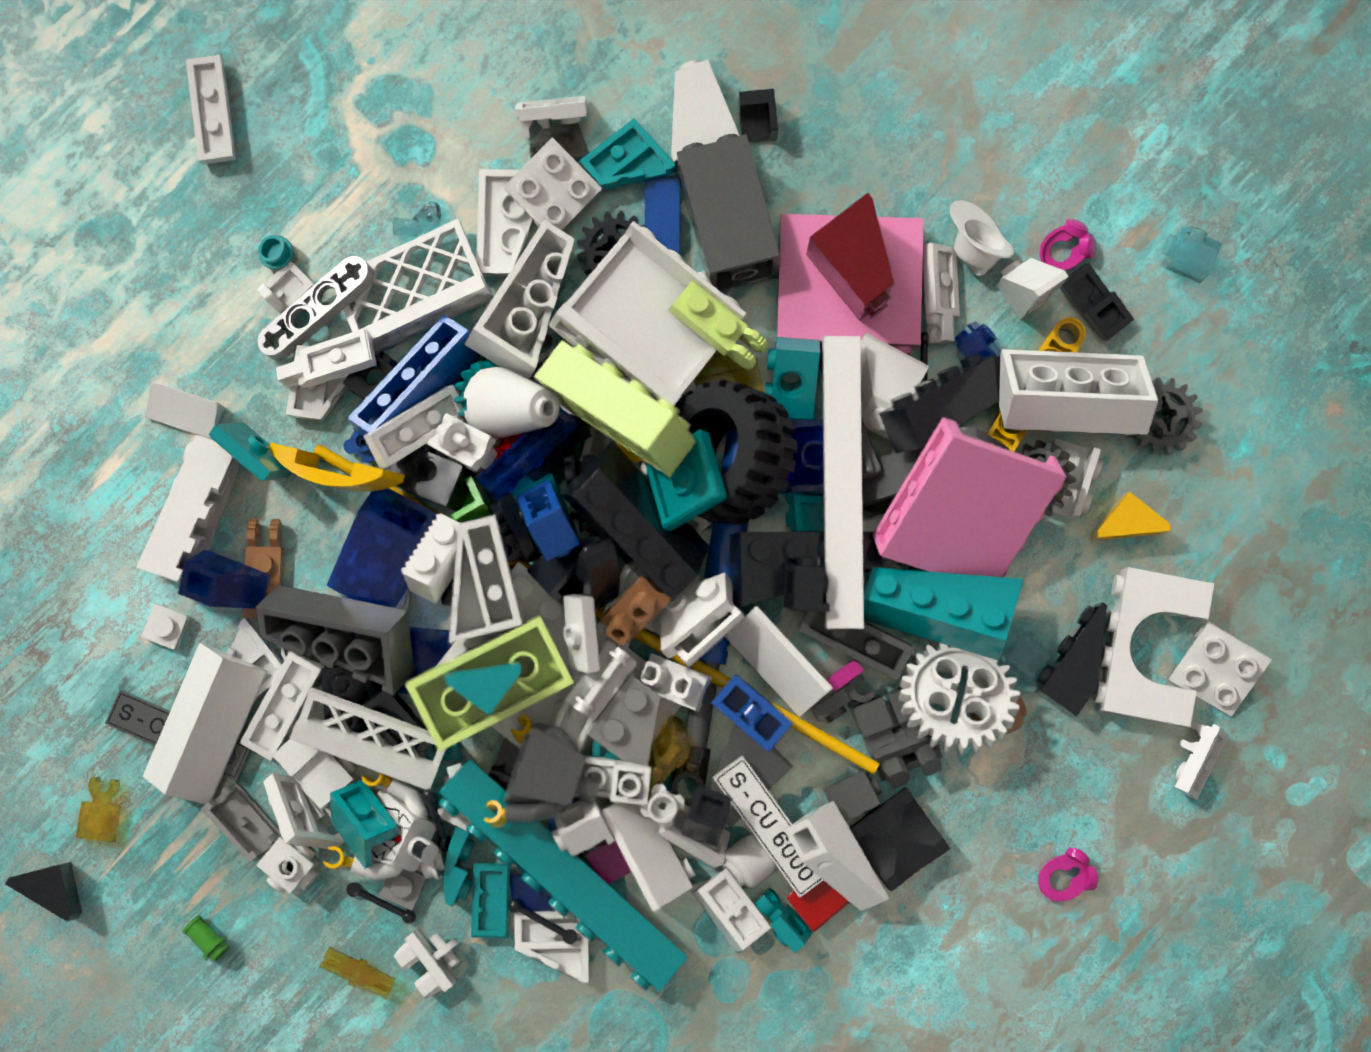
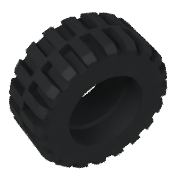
M715 379L711 383L704 382L695 387V392L688 391L680 398L681 403L679 405H674L679 410L677 415L690 425L688 432L691 435L699 430L708 432L714 454H716L718 445L724 435L736 426L738 431V449L732 465L721 477L727 498L697 515V517L726 525L730 523L735 525L745 524L750 519L755 520L765 514L764 508L771 509L779 501L777 497L779 493L786 491L790 483L787 481L790 472L794 473L796 461H793V453H797V440L792 439V435L795 434V428L792 420L787 419L789 417L787 410L782 404L777 403L776 398L733 380Z

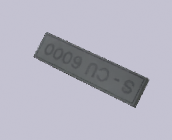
M120 690L105 724L156 746L170 710ZM239 740L223 774L234 780L240 779L252 752L251 749L240 744Z

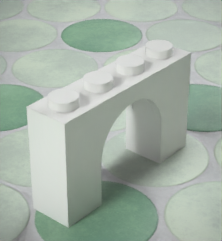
M1130 567L1120 570V575L1116 574L1114 576L1111 594L1116 596L1114 610H1109L1107 614L1105 630L1110 631L1108 646L1103 645L1100 662V666L1104 667L1102 681H1098V687L1093 694V701L1098 703L1096 711L1178 727H1191L1197 691L1158 684L1145 678L1132 661L1130 641L1137 625L1152 614H1164L1196 621L1209 619L1214 583Z

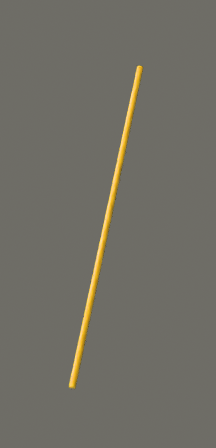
M321 444L315 447L313 453L319 454L320 459L351 476L354 463ZM394 486L378 490V492L431 522L437 520V514H442ZM516 559L508 562L509 567L513 568L517 564V562L522 564L527 569H529L532 566L531 564L526 563L521 559ZM602 606L596 610L595 616L601 619L606 607ZM642 629L634 637L664 655L661 651V638L645 629ZM677 655L670 658L676 661L677 663L686 666ZM699 660L690 667L693 670L711 676V682L721 688H724L731 680L728 676ZM771 702L794 722L791 728L874 775L880 763Z

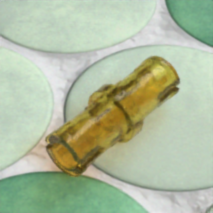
M331 946L323 957L325 960H322L320 964L321 969H325L348 980V985L354 988L357 985L381 996L383 999L388 997L392 989L391 986L394 985L396 977L367 965V960L361 958L358 961Z

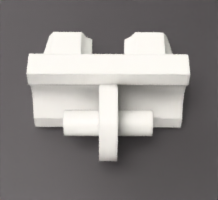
M447 413L443 417L442 424L436 429L437 434L430 438L427 443L433 449L476 472L479 468L488 470L497 456V451L492 448L496 442L494 438Z
M652 653L640 677L642 683L661 697L695 711L700 710L703 695L712 679L711 676Z
M417 929L405 938L406 943L394 954V958L405 971L420 960L428 972L414 982V984L426 999L440 990L446 992L457 982L441 957L444 958L450 968L457 964L459 960L451 949L459 942L454 937L446 943L437 932L429 938L437 949L435 951L421 931Z

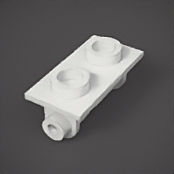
M610 641L606 643L599 653L600 671L585 672L564 700L593 722H595L638 663Z

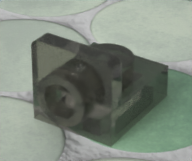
M578 123L541 129L530 143L531 158L552 137L576 162H579L589 153Z

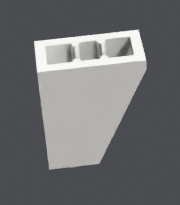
M708 59L701 62L698 60L688 61L675 72L671 160L676 165L677 170V152L682 151L686 145L697 142L703 143V145L717 142L718 138L727 134H737L740 136Z

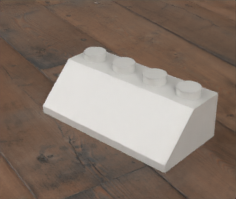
M1002 349L1000 355L999 407L1005 429L1148 435L1158 398L1143 356Z

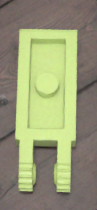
M693 280L668 309L669 312L723 356H729L743 368L750 370L757 361L754 355L748 352L745 347L735 344L738 339L758 353H764L769 346L766 339L759 332L747 328L748 325Z

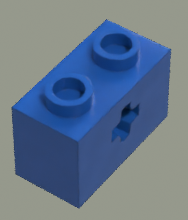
M550 479L517 496L526 525L546 561L554 557H564L574 547L580 545L569 514Z
M737 674L734 675L711 702L768 752L794 723Z

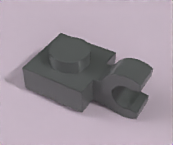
M863 675L856 676L844 688L812 707L810 710L817 721L826 718L831 723L847 712L844 705L851 700L860 703L870 701L875 696L874 691H870L864 696L859 695L856 691V685L864 680L865 677Z

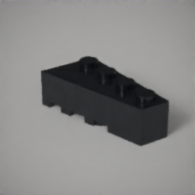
M739 532L731 534L730 579L732 581L733 605L735 607L744 606L784 595L785 563H797L798 556L819 557L820 565L824 566L825 572L824 532ZM863 532V573L871 571L872 567L882 568V556H880L872 537L874 532Z

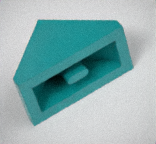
M520 662L445 673L444 677L445 684L490 715L522 670Z

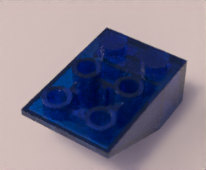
M390 488L371 491L356 514L327 586L349 599L396 608L408 589L401 568L406 567L405 562L410 561L409 556L414 555L413 550L418 549L417 544L422 543L421 538H424L425 532L429 531L428 527L433 525L432 521L437 520L436 515L438 513Z

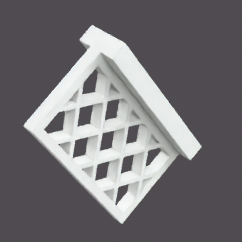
M456 219L367 261L374 270L373 283L358 299L356 298L351 302L355 304L354 309L350 303L343 310L352 332L361 330L357 320L363 307L377 311L373 323L362 328L370 332L374 353L377 354L432 328L443 315L452 319L492 300L494 296L485 281L459 219ZM455 232L457 233L459 242L454 254L439 249L444 237ZM418 249L429 252L422 269L407 264L411 253ZM463 250H464L465 255H466L467 258L461 256L462 253H463ZM436 255L451 259L444 276L429 271ZM458 262L471 266L474 276L462 282L451 279ZM387 264L397 267L390 284L376 279L380 267ZM357 268L352 271L353 279L360 278L359 269ZM404 270L419 274L412 291L398 287ZM426 277L441 282L437 293L430 297L420 294ZM338 281V284L344 288V282ZM373 284L387 289L380 306L366 302ZM395 292L409 297L405 308L398 312L388 309Z

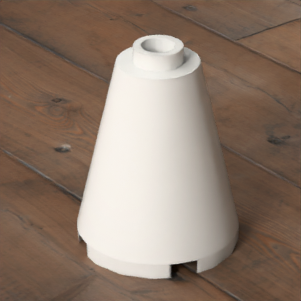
M503 367L480 370L470 379L463 398L467 399V411H464L467 423L494 439H503L547 427L555 422L560 408L558 398L552 391Z

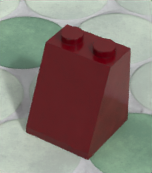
M866 193L810 236L806 252L807 257L859 321L866 315L871 319L888 306L887 302L891 299L889 294L894 285L873 198L869 193Z

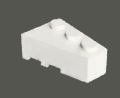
M497 515L463 522L458 525L449 643L523 624Z

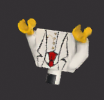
M378 772L379 777L376 781L370 776L362 775V780L366 785L376 786L381 784L387 788L386 790L380 788L376 798L397 824L398 836L371 848L372 866L364 869L356 856L354 858L350 857L344 849L335 846L328 847L327 849L338 851L340 854L339 862L333 865L323 861L324 865L331 869L351 868V873L373 880H382L399 876L403 869L414 872L418 869L421 862L424 864L432 863L438 854L437 845L431 842L436 826L428 817L429 810L426 803L422 800V793L410 784Z

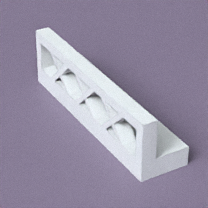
M312 687L307 695L300 718L294 725L290 740L423 789L431 788L446 750L444 749L440 752L437 750L433 761L418 755L414 745L423 741L435 745L428 730ZM314 701L328 705L334 717L323 721L310 716ZM354 715L364 719L368 730L359 734L350 731L344 719ZM389 728L399 732L403 742L395 746L385 744L379 732Z

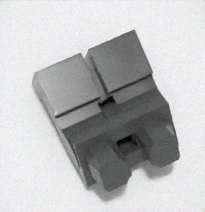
M902 687L884 693L888 705L885 704L883 697L876 696L868 702L858 703L849 707L870 758L880 763L877 771L881 781L887 779L893 788L907 784L910 780L908 771L921 767L923 773L928 775L942 770L941 758L943 757L939 742L932 748L930 747L932 736L928 734L919 739L917 736L921 727L919 725L908 727L912 714L904 715L901 713L903 704L906 703L899 700L900 691L903 690Z

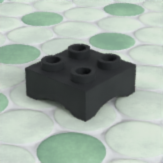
M905 787L849 827L868 862L891 892L923 867L951 849L926 816L911 792Z

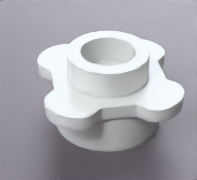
M656 784L651 789L652 795L648 800V805H641L640 810L644 817H651L652 820L659 823L660 827L669 828L674 823L673 818L677 811L683 809L685 804L684 798L681 795H673L668 792L665 785ZM665 803L666 808L660 809L659 804Z
M438 849V854L432 863H420L421 870L426 879L432 877L435 880L444 878L446 862L444 850Z

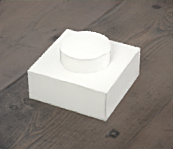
M154 603L141 637L173 650H178L191 617Z

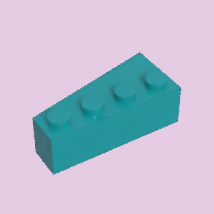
M872 567L863 595L864 620L999 661L1008 637L1024 579Z

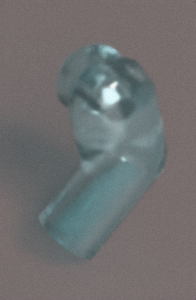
M427 201L412 219L394 218L393 235L420 237L432 231L439 224L442 217L440 205L435 201Z

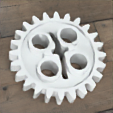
M939 643L937 651L932 646L927 645L924 651L925 656L919 653L915 654L914 664L908 663L904 673L907 676H902L900 687L903 690L900 691L899 700L906 702L903 704L901 713L904 715L912 714L908 727L918 725L921 727L917 736L919 739L929 734L932 736L930 747L933 748L941 741L944 742L945 753H948L952 745H957L960 755H964L967 745H970L975 753H979L982 742L987 747L992 748L995 743V737L1001 740L1004 739L1007 732L1006 728H1012L1015 721L1012 716L1017 715L1020 707L1015 703L1019 699L1020 692L1011 690L1015 687L1017 678H1006L1010 670L1009 665L999 667L997 665L998 660L955 647L948 648L947 645ZM965 668L968 670L961 697L962 703L958 711L957 724H952L950 719L956 701V690L961 678V669ZM937 672H947L952 676V679H944ZM973 681H982L988 688H979ZM930 704H939L945 708V711L937 712L930 707ZM966 713L977 714L981 721L969 719Z

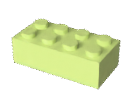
M561 341L535 375L537 380L557 396L561 406L670 477L696 443L695 439L688 432L690 425L677 415L679 410L663 398L658 402L650 398V391L637 381L632 380L630 384L621 379L623 376L621 372L609 363L604 362L600 366L593 361L595 356L581 345L577 344L575 348H572Z
M537 615L523 622L522 625L513 627L408 680L405 686L440 752L574 682L541 616ZM520 662L522 672L490 715L445 684V673Z

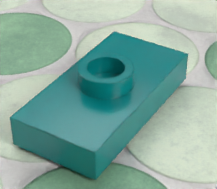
M473 863L471 938L509 937L510 910L508 904L510 902L511 867L508 868L503 863Z

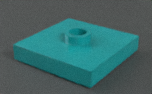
M244 422L216 424L208 434L212 440L260 481L287 478L292 474L270 452V444Z
M699 430L692 435L696 443L670 477L650 464H645L663 529L672 531L727 498L708 432Z

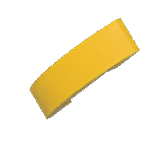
M270 442V452L284 467L297 476L317 484L347 491L371 492L396 486L404 480L405 475L355 462L351 477L317 469L319 454Z

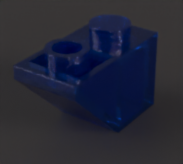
M204 550L185 561L178 594L210 607L256 609V606L265 599L271 574L209 550Z

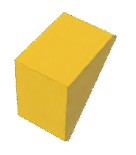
M1129 491L1119 498L1091 533V541L1161 535L1171 531L1169 522Z

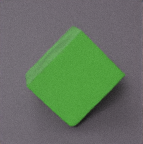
M473 475L466 477L465 480L470 489L462 509L451 515L452 519L459 523L491 516L488 506L492 503L487 494L489 493L487 487Z

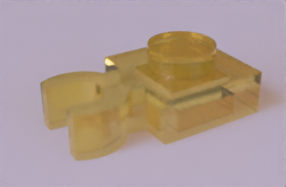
M91 777L88 789L93 798L92 802L81 801L76 838L116 842L121 805H113L111 801L119 792V779H110L109 789L103 792L99 787L100 777Z

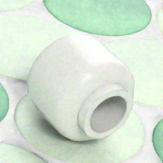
M752 834L743 836L725 851V863L722 865L723 870L727 868L740 887L744 886L747 889L756 888L773 875L777 869L776 864L755 835Z

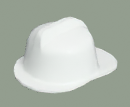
M963 200L954 201L950 205V215L958 228L954 251L975 275H984L1001 258H1010L1014 254L1013 247L1003 237L995 222L980 207Z

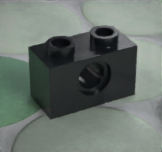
M424 444L391 465L389 471L405 475L403 482L395 487L455 512L462 509L470 490L465 478L470 475L475 477L477 474L448 456L442 458L435 455L436 450L428 444ZM436 467L435 477L428 481L429 472Z

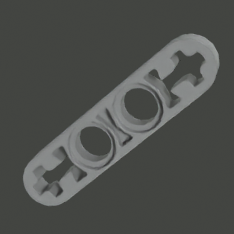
M351 256L343 260L259 333L257 339L259 350L274 360H283L296 350L297 345L305 343L370 287L374 280L372 266L357 256ZM355 268L359 269L360 278L357 280L353 279L352 271ZM338 281H343V284L346 287H348V289L345 291V289L338 284ZM328 289H336V300L330 305H323L322 296L324 292ZM308 311L310 314L309 323L303 328H296L295 320L298 314ZM285 327L294 333L292 337L288 335L289 332L284 329ZM276 336L279 338L278 343L280 345L277 349L273 348L274 343L272 341Z

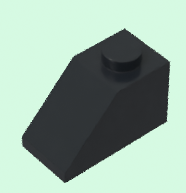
M596 536L578 539L580 545L574 547L564 557H554L546 561L542 554L527 572L551 597L564 606L563 596L572 594L583 595L584 584L575 575L579 554L589 544L602 542Z

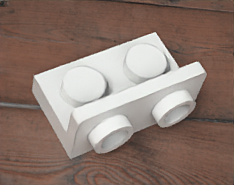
M1056 438L1053 443L1071 455L1068 460L1074 463L1076 468L1069 472V474L1077 478L1075 483L1068 484L1067 489L1073 493L1072 496L1064 495L1061 499L1064 507L1060 508L1054 505L1052 507L1053 514L1075 520L1080 517L1081 513L1086 514L1090 507L1093 494L1088 493L1091 480L1098 479L1103 466V460L1098 459L1101 449L1096 447L1087 449Z

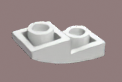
M583 755L585 762L580 776L599 782L596 793L597 797L610 798V801L648 805L651 767L620 760Z

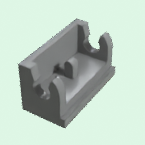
M236 782L234 785H228L221 790L222 793L216 799L208 801L201 809L244 858L251 863L263 857L281 834L275 823L241 785Z

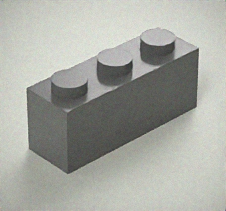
M807 611L798 628L800 632L896 680L899 679L914 649L910 643L864 621V629H825V611Z

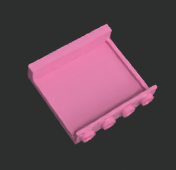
M781 214L779 223L780 263L777 337L819 340L820 353L822 354L823 336H860L861 342L865 333L878 338L909 356L912 355V351L919 349L921 345L924 218L878 217L894 285L889 294L891 299L887 302L888 306L871 319L866 315L859 321L806 255L810 236L836 216Z
M943 417L872 537L880 556L922 570L1004 577L1008 566L1016 554L1023 549L1030 532L1036 523L1040 522L1043 518L1045 509L1054 495L1061 490L1067 476L1054 456L1050 455L1046 463L986 443L962 434L955 421Z

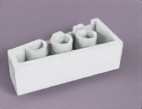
M544 219L473 328L465 345L499 367L509 369L529 379L538 363V356L542 343L545 340L548 323L558 297V290L575 239Z

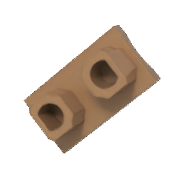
M641 576L602 614L600 621L608 626L606 634L618 644L624 645L626 642H630L668 605L670 597L656 591Z

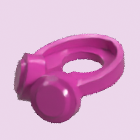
M1067 219L1064 226L1053 230L1045 237L1040 246V259L1043 263L1059 269L1071 270L1084 259L1095 257L1097 251L1096 240L1092 234L1088 233L1089 229L1083 222L1076 219ZM1074 237L1079 238V244L1071 249V254L1067 260L1057 262L1051 257L1050 250L1054 243L1058 241L1068 242Z
M1069 847L1065 854L1053 857L1040 869L1038 875L1039 889L1051 900L1068 901L1077 897L1084 890L1096 889L1098 883L1097 871L1093 865H1089L1090 858L1085 852ZM1074 867L1079 868V874L1070 879V884L1065 890L1057 891L1052 888L1050 876L1055 870L1068 871Z

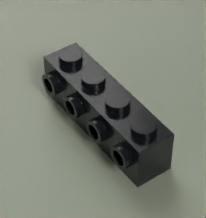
M980 353L969 355L960 360L961 366L959 368L956 365L938 372V380L930 379L914 386V394L908 392L890 400L892 406L879 413L895 453L921 449L926 446L943 417L955 421L959 426L999 402L1000 362L997 355L993 354L986 357H981Z

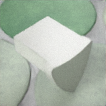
M290 261L287 266L279 269L265 284L263 283L258 288V292L281 314L315 284Z

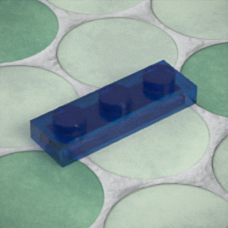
M559 408V414L554 423L547 427L525 432L485 469L476 480L498 501L505 494L512 492L517 483L529 471L540 466L544 457L557 445L564 443L570 437L571 432L579 425L571 415L562 408Z

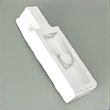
M928 243L923 245L922 265L924 303L927 315L925 318L928 323L926 330L929 335V344L941 345L954 342L955 317L960 316L957 255L954 247Z
M361 329L299 350L300 355L294 357L295 362L277 367L276 371L278 381L288 389L296 386H301V388L312 387L376 366L371 334L367 329Z

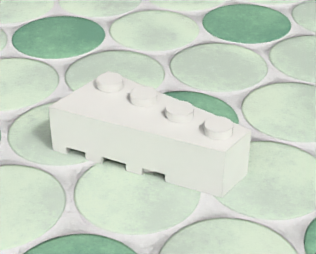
M199 435L195 436L193 442L188 443L184 451L182 467L172 484L168 498L136 568L194 587L197 586L241 465L214 440Z

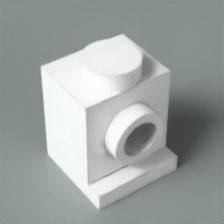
M595 798L592 803L579 800L571 804L563 813H559L554 817L557 829L552 831L553 837L561 851L568 849L572 857L582 851L591 849L605 839L608 845L615 841Z

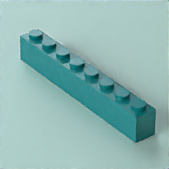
M466 760L436 793L442 798L438 803L439 806L453 818L458 814L469 823L465 829L481 843L487 839L497 849L493 854L508 868L515 864L524 873L520 879L537 893L542 889L551 897L548 904L558 914L565 917L569 913L579 922L575 929L587 940L592 942L596 938L606 947L602 953L616 966L619 967L624 963L632 970L633 973L630 975V979L641 989L647 991L650 987L660 992L688 957L576 855L572 857L568 849L561 851L553 834L539 821L532 823L506 822L498 828L490 826L484 818H495L498 815V810H490L486 807V804L493 800L505 808L508 805L503 802L506 791L472 760Z

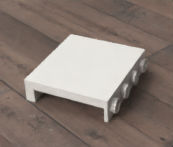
M633 221L625 234L567 303H564L556 312L548 326L574 347L579 344L595 356L593 361L600 366L607 362L615 367L623 375L621 379L628 384L635 380L650 391L649 397L656 402L663 398L674 406L717 350L669 312L668 309L693 280L740 319L746 315V312L740 308L735 299L724 295L716 289L708 277L694 271L684 263L683 258L677 252L668 250L657 241L649 229L640 227Z

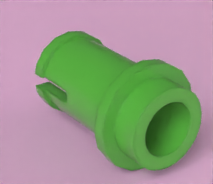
M201 915L192 919L182 931L204 953L203 958L205 960L210 959L213 963L220 959L230 947L226 943L227 938L225 936L220 937L203 920Z

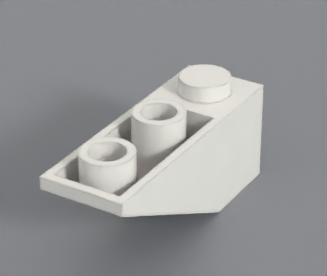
M834 801L807 813L784 829L802 863L860 911L889 899Z

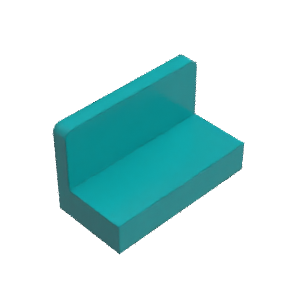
M363 780L330 793L332 824L364 869L371 867V848L397 837V824Z

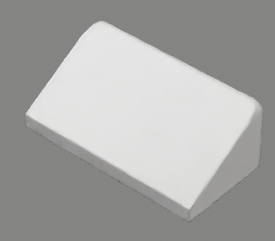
M152 381L145 418L211 439L208 434L216 424H219L225 407L217 402Z

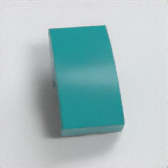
M456 826L450 841L444 870L445 903L450 906L457 904L458 899L465 901L473 884V881L468 879L471 869L460 865L459 862L461 859L467 861L475 841L470 839L471 834L468 831Z

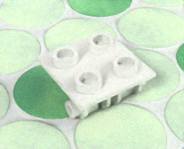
M553 137L503 187L535 220L534 224L538 228L545 219L560 230H563L602 190L598 183Z
M1207 622L1205 626L1201 625L1194 635L1196 640L1168 680L1183 689L1197 691V697L1232 717L1272 659L1214 624Z

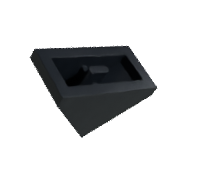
M71 862L9 877L5 885L66 922L78 919L82 913Z

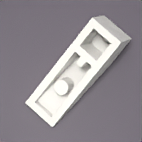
M1030 258L1023 264L1016 260L1001 271L1003 277L996 286L1021 320L1048 302L1069 276L1065 270Z

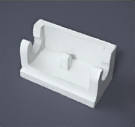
M727 868L713 875L708 882L692 892V895L735 952L743 951L771 928Z

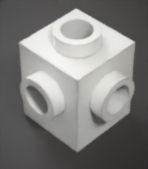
M280 836L256 866L269 876L266 880L274 889L281 893L285 891L293 893L298 891L299 888L305 891L318 876L315 869L320 864V861L314 857L317 852L313 847L285 844L283 837ZM290 862L293 864V870L290 868Z

